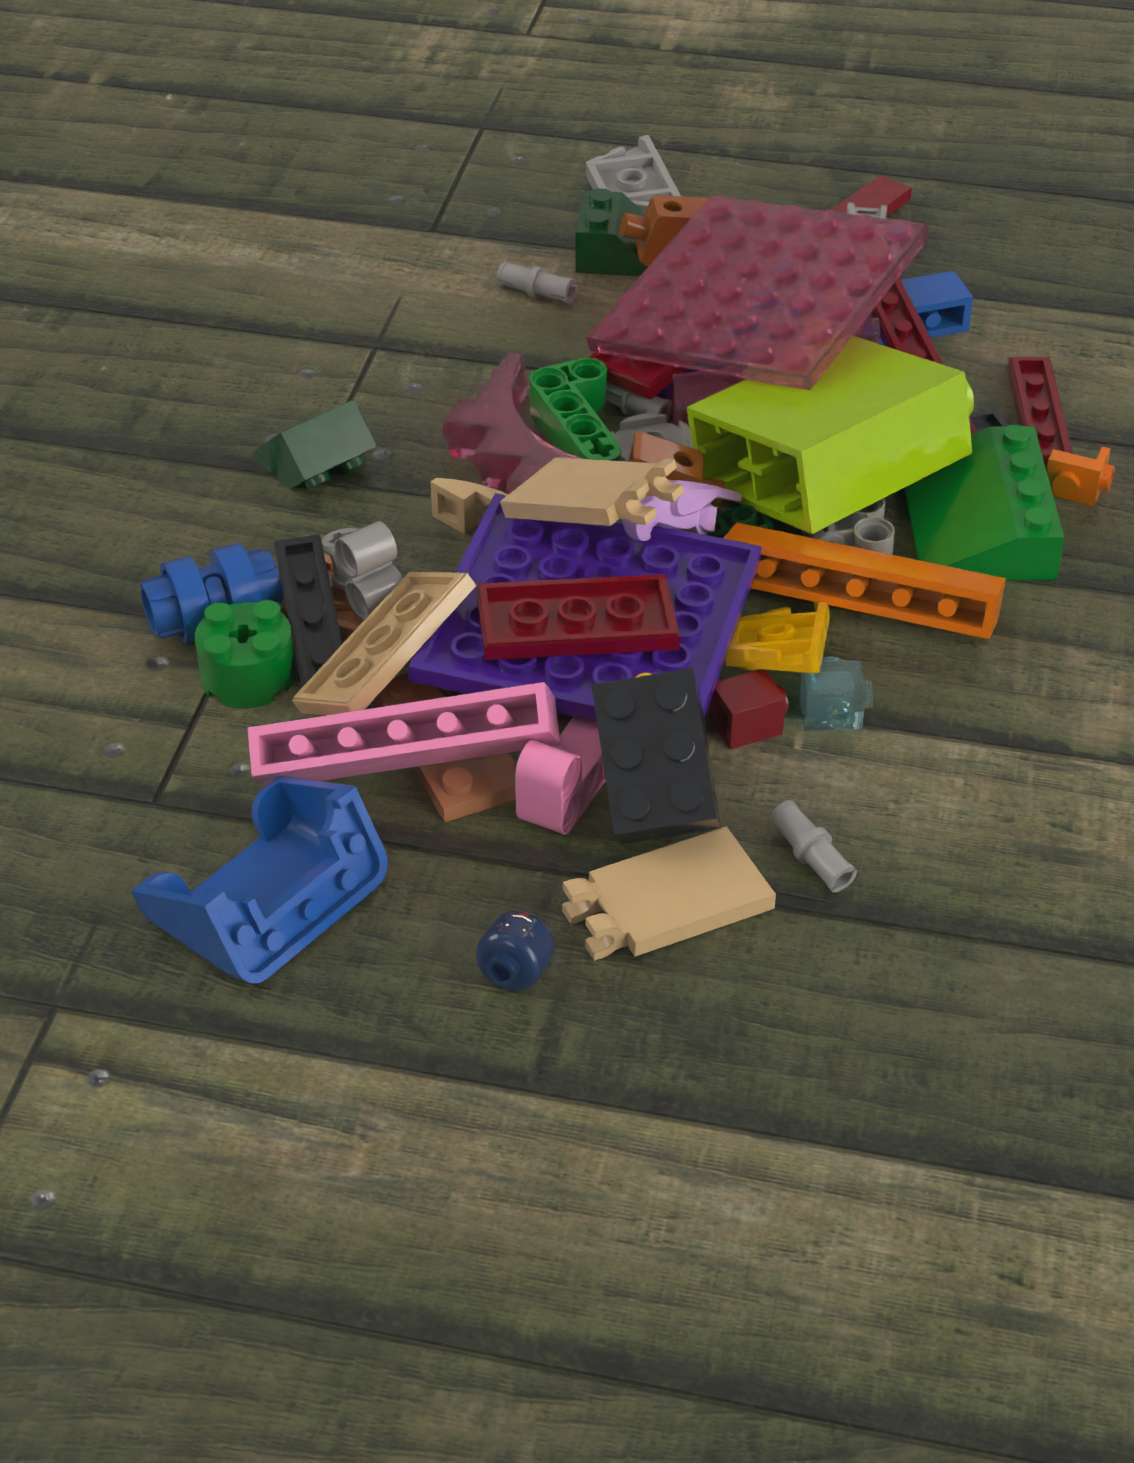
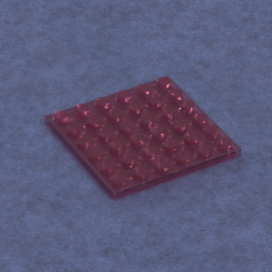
M711 196L586 337L589 350L597 353L810 390L928 241L927 224L908 222L904 219L876 218L866 214L853 215L838 213L832 210L800 208L796 205H777L763 203L759 200L747 201L727 198L726 196Z

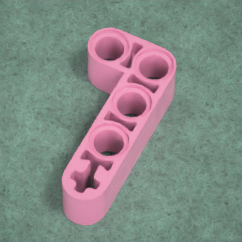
M573 717L560 734V745L550 746L536 740H530L525 745L519 756L515 773L516 814L519 819L562 835H566L572 830L606 781L597 721Z

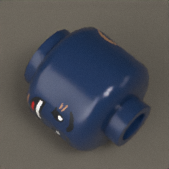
M521 911L502 913L492 922L479 941L476 950L477 965L482 974L492 984L502 989L512 991L528 989L538 981L552 958L554 952L553 936L548 927L532 914Z

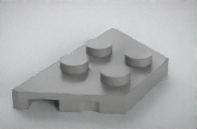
M649 135L639 137L638 146L626 151V148L619 146L610 150L606 155L597 156L586 161V177L593 190L603 188L611 192H622L644 213L647 210L650 199L655 195L681 196Z

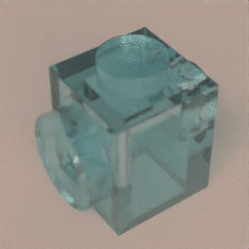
M823 657L820 673L801 672L799 702L804 731L863 728L864 710L872 709L873 688L871 680L863 679L860 660L844 661L837 657Z

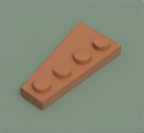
M408 672L394 676L374 700L378 707L444 698L445 696L436 687L409 681ZM508 753L413 767L443 822L516 800L515 773L517 761Z

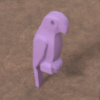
M668 480L674 484H682L685 493L674 502L660 500L656 496H646L640 503L647 507H655L657 516L647 525H639L628 519H622L628 536L638 541L649 540L654 526L707 535L715 530L717 507L712 506L711 502L715 498L740 502L742 495L741 493L718 486L690 481Z

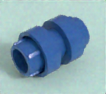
M241 543L212 549L210 551V565L200 568L197 567L191 556L161 563V575L145 579L140 584L143 608L153 635L156 638L160 637L162 639L178 635L184 645L195 642L196 628L204 618L205 609L211 604L218 602L226 604L241 602L258 603L263 600H272L281 605L283 602L281 580L271 553L268 550L263 551L261 549L246 552Z

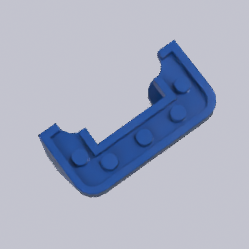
M278 776L256 795L252 804L251 816L260 838L191 892L183 879L174 873L157 872L149 876L131 890L140 911L147 920L228 976L251 984L261 983L268 979L376 889L384 880L388 865L386 851L356 786Z

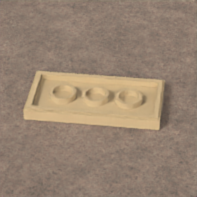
M408 572L293 697L292 702L301 713L333 715L365 710L476 587V584L468 573Z

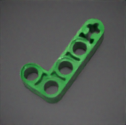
M580 358L534 370L530 374V417L559 458L621 461L620 444L596 414L601 412L606 405L607 367L602 361L595 358Z

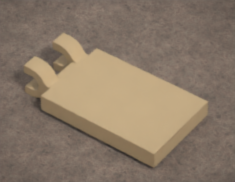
M554 458L502 499L500 503L505 518L606 526L613 525L619 519H628L639 525H647L657 516L655 507L642 505L640 503L642 499L646 496H656L660 500L674 502L685 492L682 484L671 483L666 478L667 475L677 468L675 459H662L658 463Z
M726 826L589 871V881L584 878H575L563 882V891L570 901L562 904V912L571 925L586 919V926L592 937L585 939V948L595 961L626 946L636 957L775 908L776 894Z

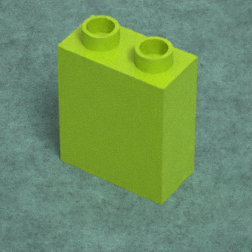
M843 334L686 407L692 446L703 454V477L724 480L725 489L741 493L742 499L737 503L752 505L758 512L810 534L972 454L969 416L974 409V396L964 371L849 334Z

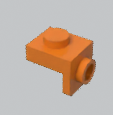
M1102 446L1097 459L1053 449L1047 465V475L1053 497L1095 506L1101 490L1108 492L1113 480L1115 466L1108 464L1111 448Z

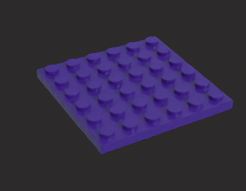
M495 493L455 573H468L475 584L666 574L680 633L679 650L485 660L475 587L414 654L408 666L409 681L466 694L545 682L555 696L557 713L597 721L592 691L593 684L634 678L641 673L657 674L693 667L699 683L705 717L727 655V648L733 639L759 566L762 546L657 526L652 528L649 540L638 541L628 536L622 519L617 520L611 526L505 518L500 501L507 495Z

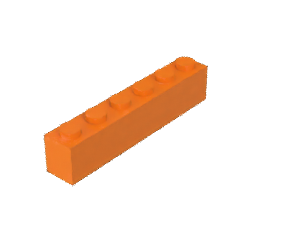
M738 522L723 538L762 546L761 559L751 585L752 589L817 603L828 602V605L985 639H990L998 622L1006 578Z

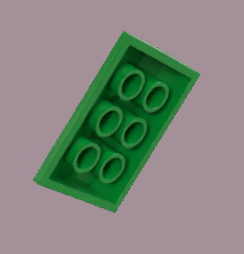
M1009 425L989 427L971 434L972 454L902 488L917 560L1006 578V580L1057 579L1064 534L1034 426Z

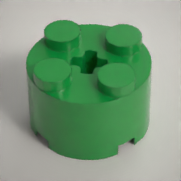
M263 600L258 603L241 602L234 604L218 602L209 605L205 609L204 618L198 624L195 631V646L201 685L208 696L211 692L220 698L221 704L228 707L241 709L255 708L275 701L274 694L284 687L286 692L292 687L296 672L291 626L285 615L281 613V607L277 602L272 600Z

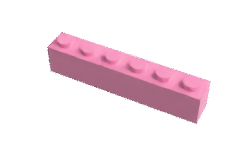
M545 682L248 727L251 775L264 786H267L278 776L323 781L522 751L530 740H536L550 746L560 745L555 696Z

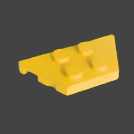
M814 602L815 612L791 614V608L783 607L762 614L740 617L733 639L727 648L726 666L739 667L741 670L766 669L820 673L830 620L828 602Z

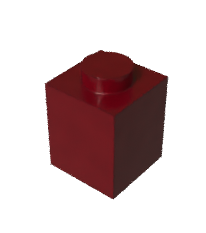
M765 669L755 670L717 681L710 700L709 719L731 750L783 734L784 714L789 709L788 698L784 688L779 684L776 685Z

